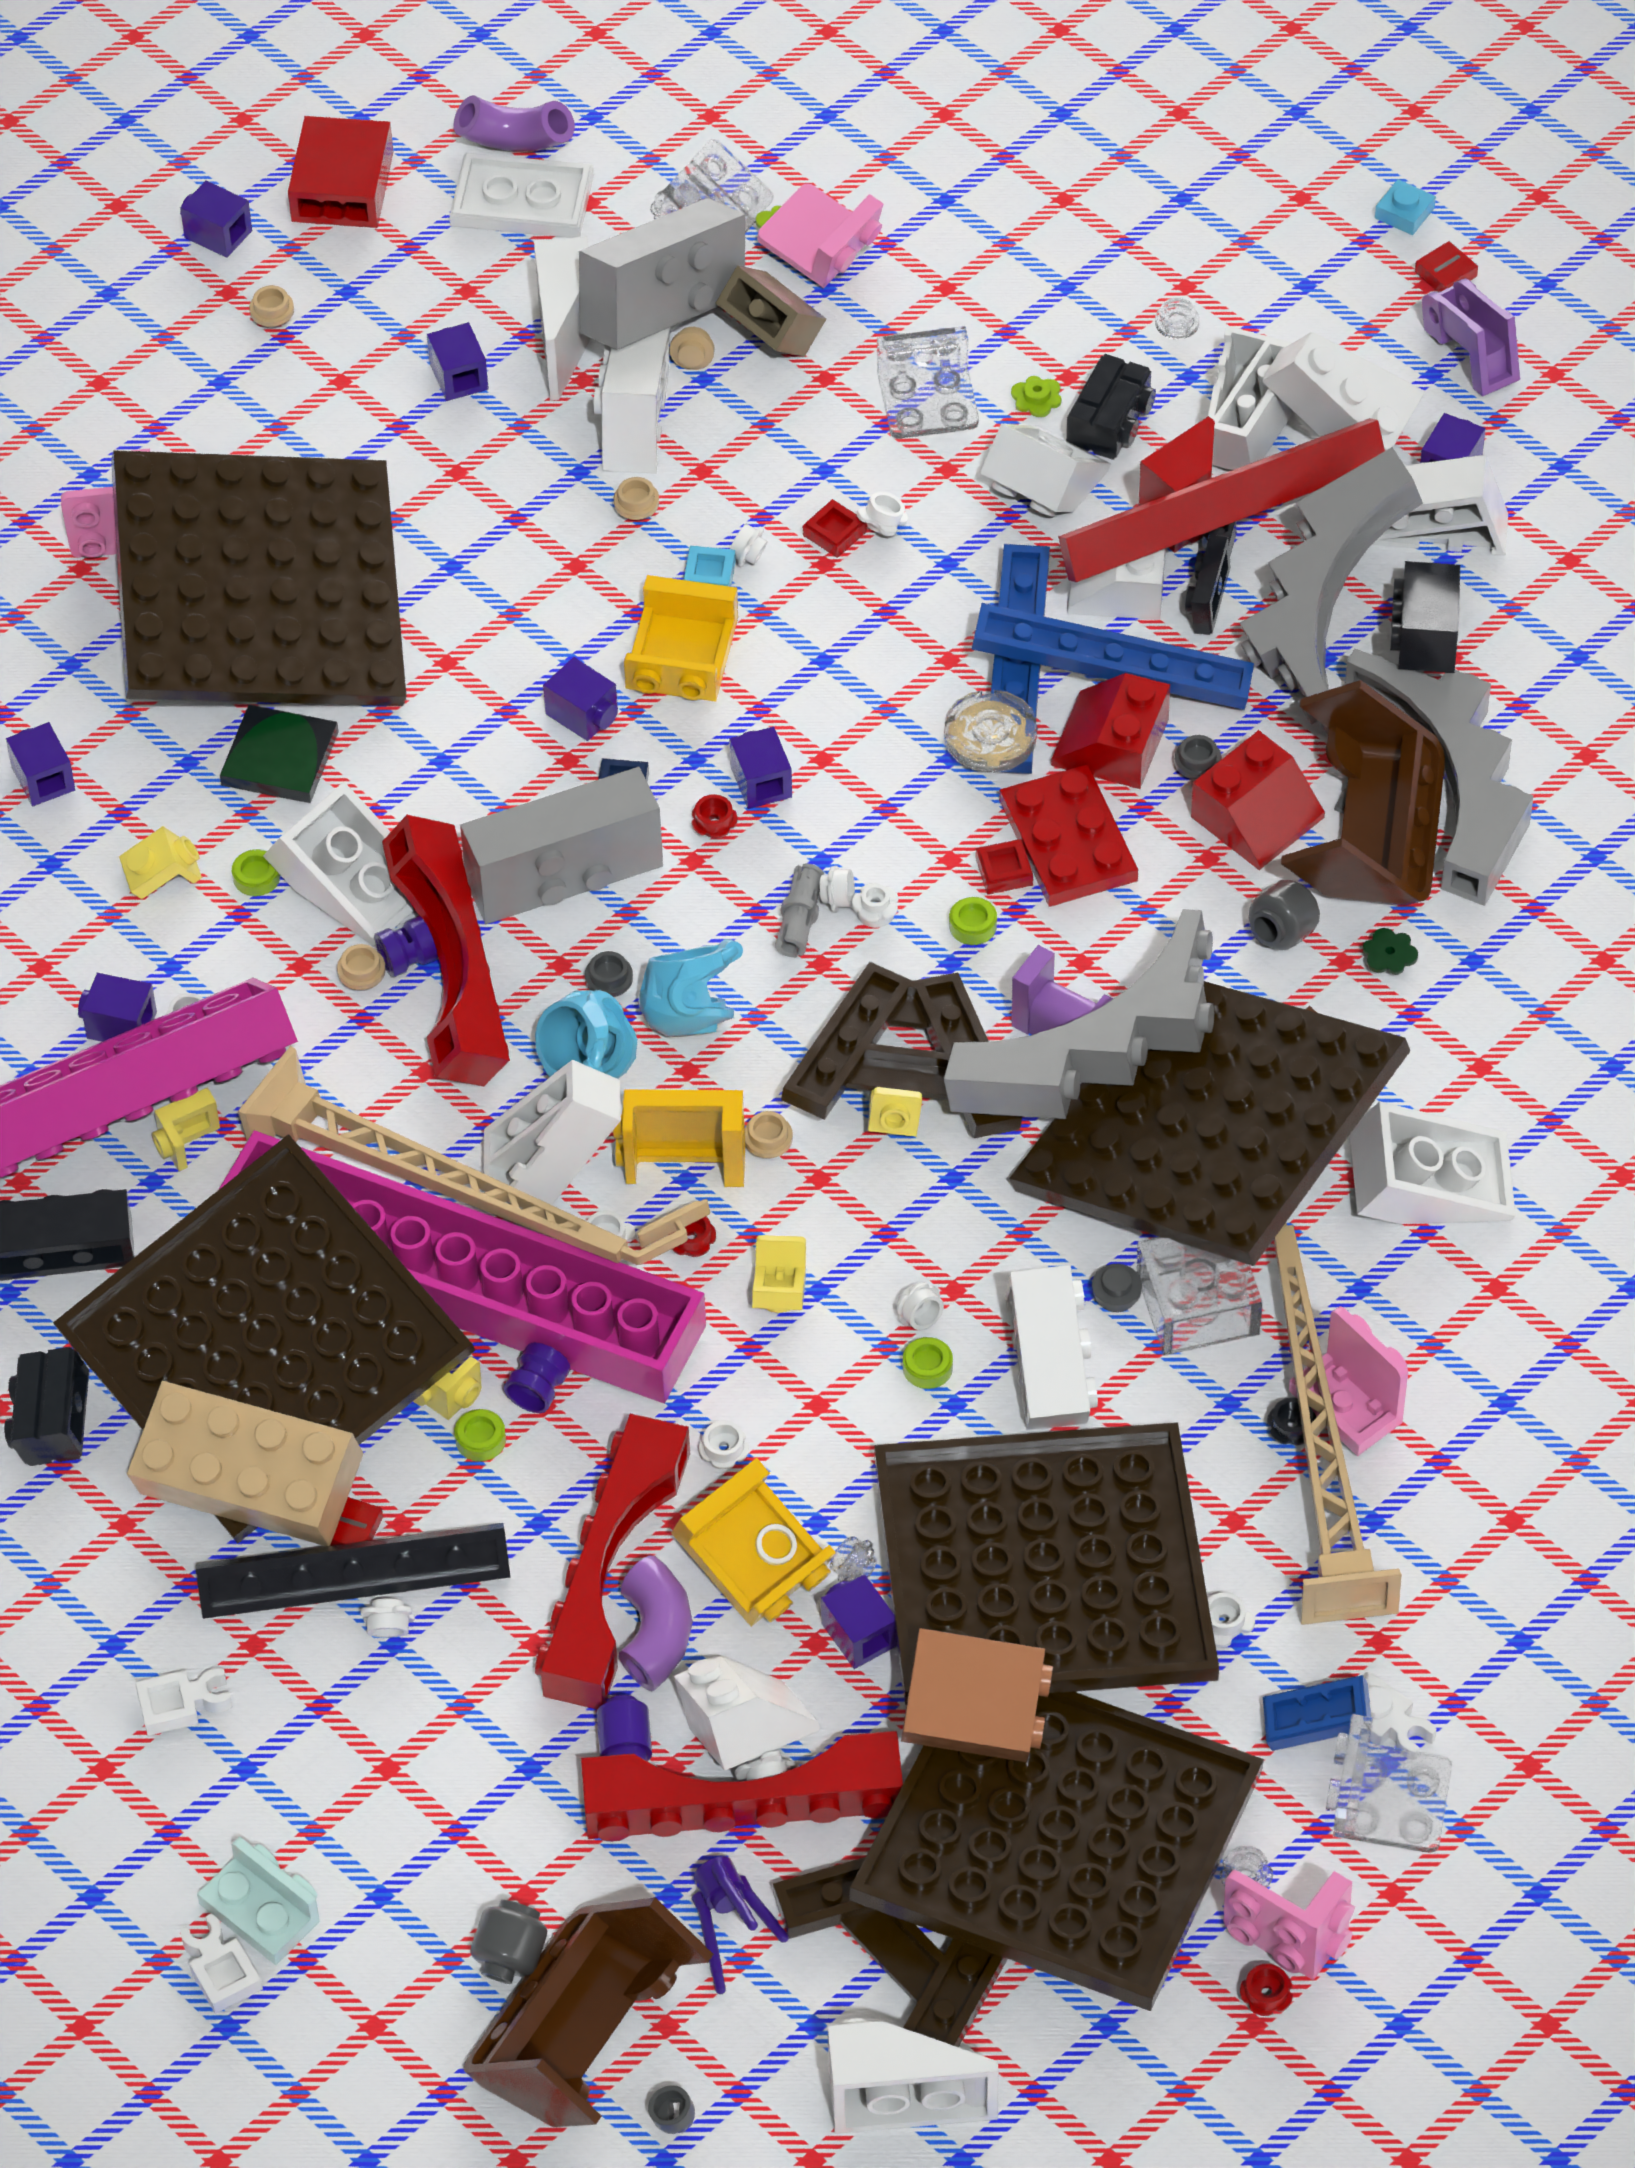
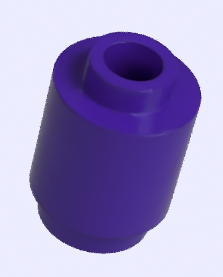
M630 1695L614 1696L601 1705L596 1713L600 1756L636 1754L642 1759L649 1761L652 1757L648 1706Z

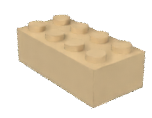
M162 1381L129 1466L127 1476L142 1495L323 1546H330L364 1453L354 1435L350 1432Z

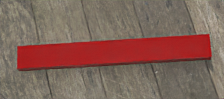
M1372 418L1366 419L1058 536L1068 580L1079 582L1324 487L1385 451L1379 421Z

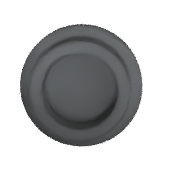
M1192 735L1184 739L1176 749L1174 763L1177 770L1183 776L1197 779L1218 763L1222 756L1216 743L1211 738L1204 735Z
M605 951L595 955L587 965L585 982L589 990H601L616 997L625 993L632 985L633 970L630 963L621 954Z
M1110 1264L1104 1266L1093 1277V1296L1108 1311H1126L1141 1296V1278L1133 1268L1127 1265Z

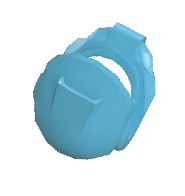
M724 939L718 945H706L649 958L640 990L639 1008L650 1028L667 1037L716 1032L719 1023L734 1018V1009L726 1006L725 999L710 997L707 982L715 975L721 973L730 963L742 956L743 948L741 944L732 939Z
M575 990L545 1009L537 1023L535 1033L536 1051L548 1077H551L571 1060H575L619 1079L627 1073L636 1059L638 1039L635 1031L624 1015L619 1002L607 992L601 990Z

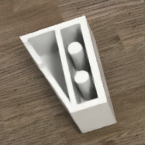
M1226 326L1224 333L1225 344L1223 354L1219 357V374L1217 384L1213 387L1208 416L1215 421L1212 465L1234 470L1263 459L1294 413L1287 404L1262 382L1263 377L1279 351L1292 342Z
M669 328L618 350L604 345L603 365L600 364L599 387H595L594 414H602L603 471L657 473V441H661L662 427L658 426L661 409L664 410L670 368Z
M575 1060L568 1062L484 1129V1174L553 1205L621 1121L620 1080Z
M1071 1265L1010 1271L1005 1300L1007 1311L1011 1310L1014 1327L1012 1342L1013 1349L1017 1350L1018 1379L1027 1430L1087 1424L1090 1408L1098 1407L1095 1378H1086L1083 1359L1091 1358V1345L1088 1328L1079 1329L1077 1310H1084L1082 1281L1072 1279Z

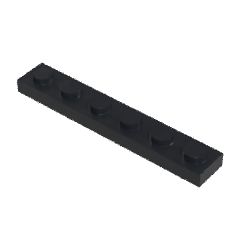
M504 1523L196 1564L203 1619L511 1578Z

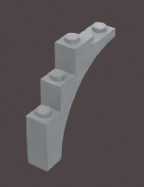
M1393 447L1296 502L1303 520L1296 524L1305 541L1268 562L1275 577V580L1270 582L1269 586L1278 601L1240 622L1248 639L1242 642L1241 646L1249 661L1254 663V668L1262 664L1271 679L1280 674L1289 690L1293 691L1299 688L1304 696L1303 698L1330 690L1325 670L1326 636L1333 607L1348 575L1367 549L1395 522L1423 504L1412 476ZM1302 709L1311 725L1318 721ZM1321 723L1322 727L1328 735L1329 728Z
M1354 648L1347 660L1345 685L1362 680L1433 733L1440 741L1445 755L1444 777L1454 803L1456 833L1444 860L1441 889L1485 906L1530 825L1534 797L1515 786L1501 783L1509 769L1512 739L1494 730L1480 727L1488 713L1491 683L1481 680L1475 675L1462 673L1455 670V673L1445 672L1442 679L1438 680L1422 671L1398 669V664L1387 661L1379 655H1371Z
M1182 909L1174 933L1155 963L1131 987L1101 1008L1068 1024L1030 1036L994 1042H954L944 1076L951 1112L1066 1119L1071 1099H1077L1079 1096L1080 1082L1133 1086L1138 1066H1144L1146 1063L1148 1049L1200 1052L1204 1034L1211 1033L1214 1025V1006L1212 1003H1206L1204 970L1202 967L1203 959L1209 960L1211 958L1213 936L1210 930H1205L1202 910Z

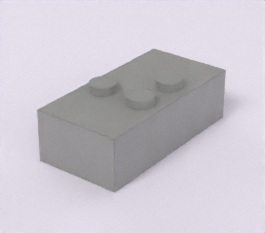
M706 198L580 250V333L618 350L718 307L716 301L737 265L745 267V214L710 198Z
M640 767L460 824L467 880L471 888L472 897L485 925L544 905H554L563 899L590 890H600L608 884L663 867L660 807Z

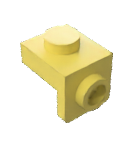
M164 826L119 856L131 893L141 899L178 874L193 884L202 878L196 862L199 860V853L194 844L187 837H179Z
M208 1087L190 1097L174 1101L154 1110L157 1131L152 1132L153 1142L161 1158L166 1159L170 1157L178 1172L188 1168L184 1144L220 1129L216 1101Z
M881 1087L874 1088L870 1092L868 1131L917 1137L922 1093Z
M759 1235L756 1239V1267L752 1290V1308L767 1309L775 1313L802 1310L806 1283V1239L800 1236Z
M470 1356L452 1374L448 1372L413 1402L420 1406L426 1404L447 1420L451 1419L461 1408L471 1406L479 1396L482 1388L480 1362Z

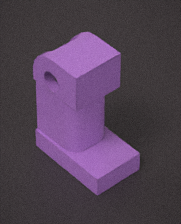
M1466 278L1454 282L1452 287L1441 292H1431L1424 295L1422 299L1424 330L1439 343L1445 344L1455 340L1470 353L1472 385L1476 392L1483 397L1520 380L1515 316L1506 309L1500 308Z
M1037 945L1012 977V1027L1026 1034L1034 1035L1068 1024L1101 1008L1113 998L1104 994L1095 1003L1055 983V953Z

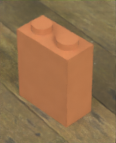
M920 1628L901 1742L1026 1762L1030 1753V1747L1040 1749L1045 1717L1035 1716L1038 1696L1048 1697L1053 1666L1043 1664L1045 1649Z

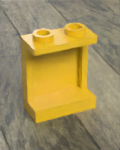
M647 575L643 587L644 609L632 653H627L624 659L625 688L648 694L658 693L684 697L690 700L700 699L716 702L739 617L737 587Z
M624 1089L621 1121L614 1128L613 1134L614 1139H616V1167H625L626 1184H636L637 1164L640 1162L723 1163L724 1187H744L746 1146L743 1090Z
M755 1458L681 1517L671 1532L750 1627L763 1617L771 1623L782 1615L793 1604L789 1596L802 1585L808 1592L819 1585L831 1573L827 1565L836 1554L830 1545L822 1550L768 1487L765 1480L770 1472L758 1458ZM768 1525H784L796 1537V1552L792 1559L783 1565H770L764 1562L757 1554L755 1547L756 1538L760 1531ZM770 1531L762 1538V1548L768 1556L780 1559L789 1554L791 1544L784 1533Z

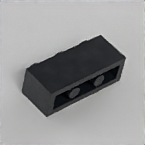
M1405 561L1404 578H1394L1390 651H1399L1398 669L1455 673L1461 565Z
M101 1189L87 1194L69 1196L49 1195L42 1199L15 1202L10 1200L0 1201V1281L120 1268L135 1257L132 1215L127 1189L114 1191Z

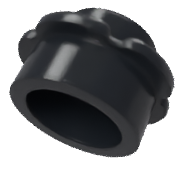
M1286 1398L1279 1401L1270 1411L1267 1418V1424L1271 1427V1436L1281 1444H1294L1297 1446L1304 1444L1298 1398ZM1309 1407L1310 1419L1312 1423L1317 1417L1312 1411V1408ZM1293 1422L1297 1425L1295 1427H1290L1287 1423Z

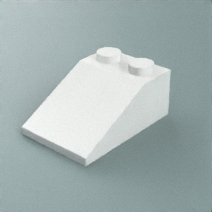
M587 236L534 241L538 299L550 401L560 399L591 339L580 333L579 251L589 247Z
M342 782L285 832L263 855L297 893L373 946L376 945L374 940L375 933L387 928L393 930L415 910L406 896L390 879L382 844L390 830L345 782Z
M1381 1101L1362 1117L1351 1132L1350 1142L1357 1215L1396 1224L1511 1221L1516 1216L1507 1132Z
M852 2018L842 2021L839 2025H828L829 2078L835 2134L998 2120V2061L884 2021L869 2022L862 2018Z

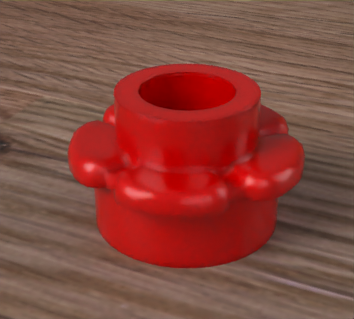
M717 794L707 795L699 799L692 811L694 819L691 823L693 829L698 834L711 838H721L728 835L730 828H734L738 821L737 812L733 810L731 802L726 797Z
M705 1216L685 1226L687 1236L695 1235L696 1238H688L685 1243L672 1250L679 1255L699 1257L706 1254L710 1250V1244L716 1241V1230L708 1217Z
M1261 1964L1254 1967L1248 1973L1246 1980L1242 1981L1240 1996L1242 2001L1249 2003L1250 2010L1253 2013L1261 2016H1270L1274 2011L1283 2012L1290 2006L1293 1999V1994L1290 1992L1292 1981L1280 1967L1273 1964ZM1264 1988H1269L1272 1991V1993L1270 1995H1264L1262 1993V1990Z

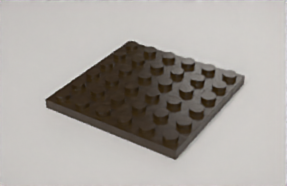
M113 450L111 466L126 699L404 706L407 696L386 460Z
M1204 981L1206 1003H1212L1214 1006V1025L1211 1033L1204 1034L1200 1052L1148 1049L1146 1063L1144 1066H1138L1133 1086L1081 1083L1078 1098L1071 1099L1066 1119L1055 1118L1009 1179L1016 1192L1255 1266L1411 1050L1405 1037Z
M289 1134L53 1322L57 1330L73 1349L77 1351L79 1356L142 1431L161 1382L166 1381L350 1432L360 1445L476 1351L470 1340ZM214 1515L237 1544L258 1528Z
M1178 1422L874 1445L876 1477L905 1705H907L920 1628L1045 1649L1043 1664L1053 1666L1049 1694L1218 1681L1219 1663Z
M1077 1692L1051 1693L1048 1697L1038 1696L1035 1716L1045 1717L1040 1749L1030 1747V1753L1026 1762L923 1745L850 1887L849 1900L1151 2011L1259 1780L1264 1759Z

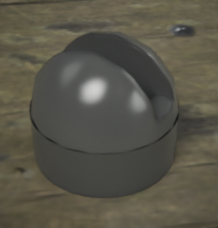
M679 2086L663 2087L656 2091L649 2101V2115L655 2125L663 2132L668 2134L683 2133L692 2125L695 2118V2107L690 2096L683 2088ZM673 2103H680L679 2116L674 2119Z

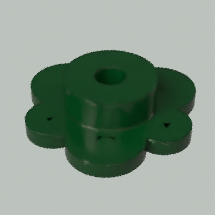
M1388 928L1376 930L1372 940H1368L1363 944V953L1368 956V968L1376 973L1389 971L1394 975L1401 974L1405 966H1411L1417 962L1418 950L1410 945L1411 938L1408 934H1395Z

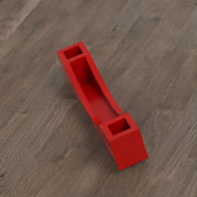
M407 814L386 836L382 844L390 879L406 896L418 915L427 924L441 964L443 979L442 1007L435 1026L427 1036L435 1077L484 1087L510 1061L455 825Z
M630 1413L624 1432L616 1431L610 1449V1460L613 1461L609 1474L602 1473L600 1475L596 1488L595 1502L599 1504L595 1516L587 1515L583 1523L580 1544L584 1547L580 1559L572 1558L567 1570L565 1587L569 1588L565 1602L557 1601L552 1613L550 1630L554 1634L550 1645L543 1644L537 1656L535 1674L541 1676L543 1697L597 1710L606 1703L618 1669L616 1640L608 1626L602 1605V1596L608 1570L619 1547L634 1527L655 1508L677 1495L690 1456L688 1426Z
M897 1731L844 1735L827 1751L800 1767L772 1777L743 1782H712L684 1777L656 1767L636 1754L581 1758L588 1839L600 1838L610 1842L620 1841L632 1835L654 1834L659 1837H670L677 1835L681 1831L706 1829L710 1832H725L736 1826L748 1825L774 1828L782 1826L786 1822L812 1820L817 1823H829L840 1817L863 1815L873 1819L887 1817L903 1786Z

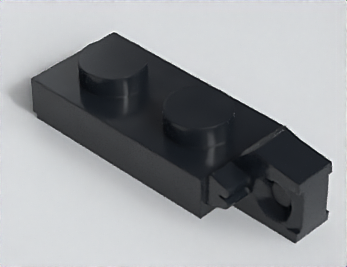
M1236 521L1201 534L1205 553L1199 552L1197 554L1195 563V579L1197 583L1195 587H1188L1185 602L1186 614H1192L1194 633L1210 635V633H1213L1231 568L1230 556L1237 534Z

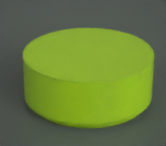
M261 849L248 850L234 860L232 864L233 882L241 893L249 896H262L273 891L279 884L280 874L263 857L267 851Z
M967 897L956 902L949 913V929L952 936L959 942L967 945H979L989 941L997 930V912L995 907L989 901L979 897Z
M923 1337L912 1341L905 1348L903 1353V1373L912 1385L923 1389H933L945 1384L951 1377L953 1355L949 1346L943 1341L933 1337Z
M476 1409L462 1415L455 1425L456 1447L461 1455L469 1460L487 1461L493 1459L505 1447L506 1433L504 1422L500 1416L490 1410Z

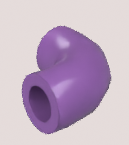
M472 95L461 103L454 118V131L457 135L489 148L513 152L538 151L563 144L573 137L575 130L572 113L567 106L558 101H550L533 108H513L497 105Z
M650 1555L641 1559L629 1570L621 1585V1594L638 1610L641 1625L639 1632L632 1641L619 1652V1658L626 1671L639 1685L648 1691H654L666 1681L685 1656L693 1620L687 1592L667 1565L656 1556Z

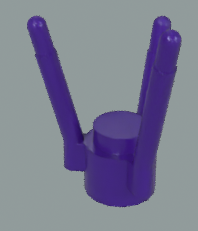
M724 1856L710 1859L696 1870L694 1881L699 1891L692 1896V1901L699 1913L705 1946L714 1954L709 1961L715 1991L718 1994L725 1993L726 1986L711 1909H715L720 1914L729 1913L736 1909L747 1928L754 1931L757 1929L758 1924L745 1903V1899L781 1943H785L789 1939L788 1934L781 1927L777 1919L752 1890L746 1876L739 1875L732 1860Z

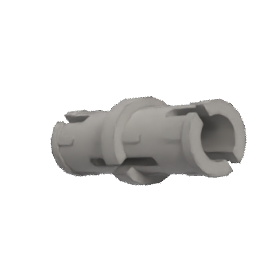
M805 863L802 867L800 865L796 866L790 893L781 905L783 921L775 948L779 953L787 957L795 958L798 954L800 956L804 955L810 928L818 919L819 906L817 905V900L820 892L821 875H824V872L813 864Z

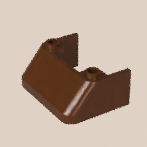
M1362 680L1302 698L1300 700V708L1329 728L1326 744V755L1329 762L1339 772L1348 777L1342 835L1340 839L1282 855L1281 865L1330 898L1397 905H1411L1426 900L1432 888L1445 768V755L1440 741L1433 733Z
M656 1897L582 1907L569 1916L557 1930L541 1953L535 1971L523 1978L468 2056L464 2064V2071L482 2088L551 2127L596 2125L602 2115L589 2104L587 2098L590 2093V2087L581 2079L635 2001H643L651 1997L654 1999L661 1998L675 1984L677 1979L675 1972L680 1966L708 1963L714 1954Z

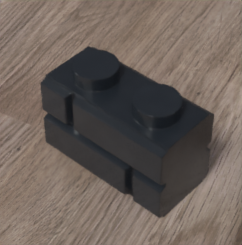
M1108 354L1101 356L1067 416L1066 441L1087 452L1091 449L1094 454L1112 460L1118 456L1124 444L1131 446L1139 427V420L1137 419L1141 413L1149 414L1156 396V389L1151 388L1152 371H1150L1149 367L1133 362L1127 364L1124 359Z
M71 1347L48 1350V1353L39 1351L20 1354L17 1374L9 1378V1395L14 1406L12 1418L5 1421V1439L11 1449L14 1448L22 1461L29 1466L52 1463V1460L58 1462L76 1460L82 1456L89 1369L77 1351Z

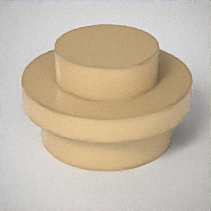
M264 286L255 292L250 302V315L259 325L265 327L280 326L288 322L293 316V300L279 286Z
M686 327L678 332L671 341V358L684 369L699 370L705 368L714 357V343L709 334L699 327Z
M631 477L624 480L616 490L614 506L616 511L627 519H645L653 515L658 509L659 494L649 480L642 477Z
M356 944L347 948L337 964L340 981L346 987L354 990H367L375 987L382 981L386 971L385 962L381 954L366 944Z
M760 1112L753 1116L745 1127V1146L755 1156L775 1158L787 1152L792 1145V1128L788 1121L777 1112Z

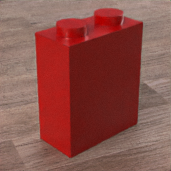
M304 116L288 188L291 222L378 228L394 153L391 122Z

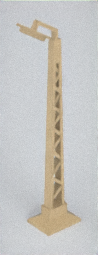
M291 1045L238 1110L247 1141L254 1130L275 1137L276 1134L281 1137L289 1134L295 1142L302 1138L615 1263H619L621 1259H624L633 1264L641 1265L685 1243L688 1240L685 1226L710 1214L707 1199L694 1201L641 1228L637 1234L640 1247L643 1249L639 1251L633 1250L628 1247L626 1239L320 1098L317 1089L306 1085L297 1051ZM317 1115L327 1119L329 1131L311 1124ZM337 1124L351 1131L339 1135ZM378 1142L380 1151L365 1145ZM386 1147L400 1152V1154L390 1156ZM426 1164L428 1171L417 1166ZM435 1169L442 1171L445 1174L437 1175ZM465 1184H470V1185H471V1188L466 1187V1186H464V1185H465Z
M1285 1223L1274 1238L1321 1552L1318 1556L1319 1577L1303 1579L1301 1625L1399 1614L1402 1577L1400 1569L1374 1571L1370 1549H1364L1294 1226ZM1291 1290L1295 1292L1293 1297L1291 1296ZM1300 1304H1301L1302 1312L1299 1311V1310H1297V1308L1300 1306ZM1296 1325L1303 1328L1299 1335H1297ZM1307 1341H1309L1311 1352L1303 1348ZM1302 1364L1311 1368L1305 1377ZM1316 1381L1320 1396L1309 1390ZM1309 1407L1320 1413L1312 1423ZM1326 1426L1330 1444L1317 1437ZM1316 1453L1331 1462L1320 1478ZM1336 1476L1338 1477L1342 1499L1326 1491ZM1324 1508L1342 1517L1329 1531L1327 1530ZM1349 1531L1353 1551L1331 1553L1330 1548Z

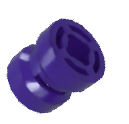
M421 916L405 921L404 926L395 931L387 928L374 934L377 951L384 959L387 973L393 978L406 973L408 967L415 963L426 965L436 961L438 958L431 932Z
M534 1342L527 1345L519 1358L521 1367L510 1374L503 1387L505 1394L514 1404L529 1412L540 1414L549 1409L555 1398V1386L562 1385L571 1367L567 1358L559 1351L543 1343Z

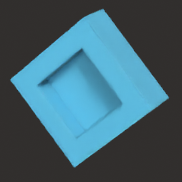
M1397 179L1376 205L1375 219L1414 235L1435 209L1436 196Z
M690 546L684 580L731 587L736 564L735 550Z

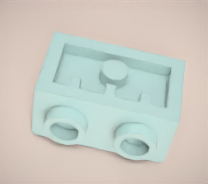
M238 1837L231 1844L234 1858L197 1893L198 1901L202 1907L216 1916L274 1965H277L320 1922L316 1902L317 1893L301 1876L294 1875L291 1878L281 1870L276 1858L260 1844H256L253 1847L244 1839Z

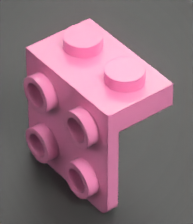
M803 184L759 229L757 240L761 245L825 288L839 272L843 273L848 269L856 254L865 245L869 246L876 239L882 228L879 219L883 203L869 194L851 212L814 185Z
M149 448V449L131 450V451H147V452H150V448ZM113 487L73 490L62 493L61 508L71 554L74 557H98L100 555L117 554Z
M1339 1306L1331 1312L1327 1353L1322 1358L1340 1440L1359 1456L1403 1422L1408 1367L1404 1358L1396 1349L1392 1347L1387 1348L1372 1334L1369 1325L1363 1318L1356 1314L1351 1315L1344 1307ZM1307 1367L1303 1370L1304 1377L1311 1368ZM1293 1377L1289 1383V1392L1297 1398L1295 1378ZM1316 1381L1309 1390L1320 1396ZM1312 1408L1317 1417L1320 1413Z
M1232 1870L1225 1879L1223 1922L1228 1932L1238 1942L1247 1946L1254 1944L1271 1954L1275 1962L1286 1971L1291 1973L1300 1972L1314 1980L1330 1957L1337 1960L1344 1953L1352 1938V1931L1348 1930L1349 1921L1355 1909V1906L1351 1904L1352 1881L1334 1871L1308 1907L1303 1910L1243 1873Z

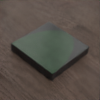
M248 704L220 773L221 785L311 803L339 733L338 723L336 721Z

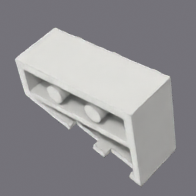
M1314 332L1308 333L1281 349L1262 379V382L1319 436L1327 435L1369 418L1378 420L1385 451L1395 445L1425 393L1423 389Z
M1486 455L1405 466L1415 482L1423 504L1395 522L1372 545L1419 549V542L1448 544V551L1462 552L1463 545L1491 547V555H1506L1508 511Z

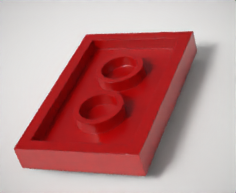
M1088 764L1000 789L999 801L1017 840L1022 839L1032 872L1049 907L1138 881L1139 869Z

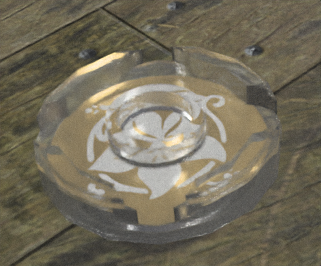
M994 690V694L982 695V691L971 692L957 700L946 713L944 740L948 752L958 763L972 770L990 773L1010 770L1025 762L1035 749L1038 728L1034 711L1022 698L1007 691Z

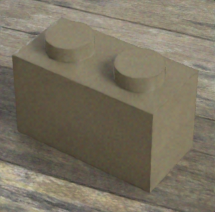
M739 265L735 268L716 301L718 306L775 351L804 357L826 321L823 315L768 272Z

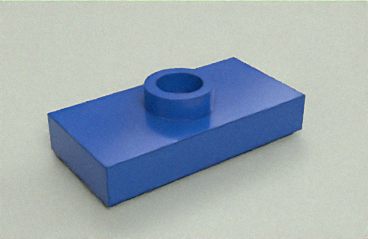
M1363 1675L1263 1697L1266 1742L1272 1751L1373 1729L1369 1688Z

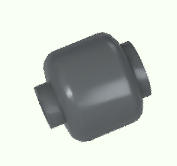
M1280 880L1253 900L1249 907L1248 919L1251 931L1260 943L1275 950H1288L1314 932L1319 923L1320 910L1317 900L1303 884L1293 880Z
M500 1900L499 1906L488 1907L483 1911L470 1949L471 1956L478 1963L484 1965L481 1972L483 1976L501 1983L512 1984L514 1976L525 1977L535 1971L547 1937V1928L539 1921L540 1912L509 1900Z

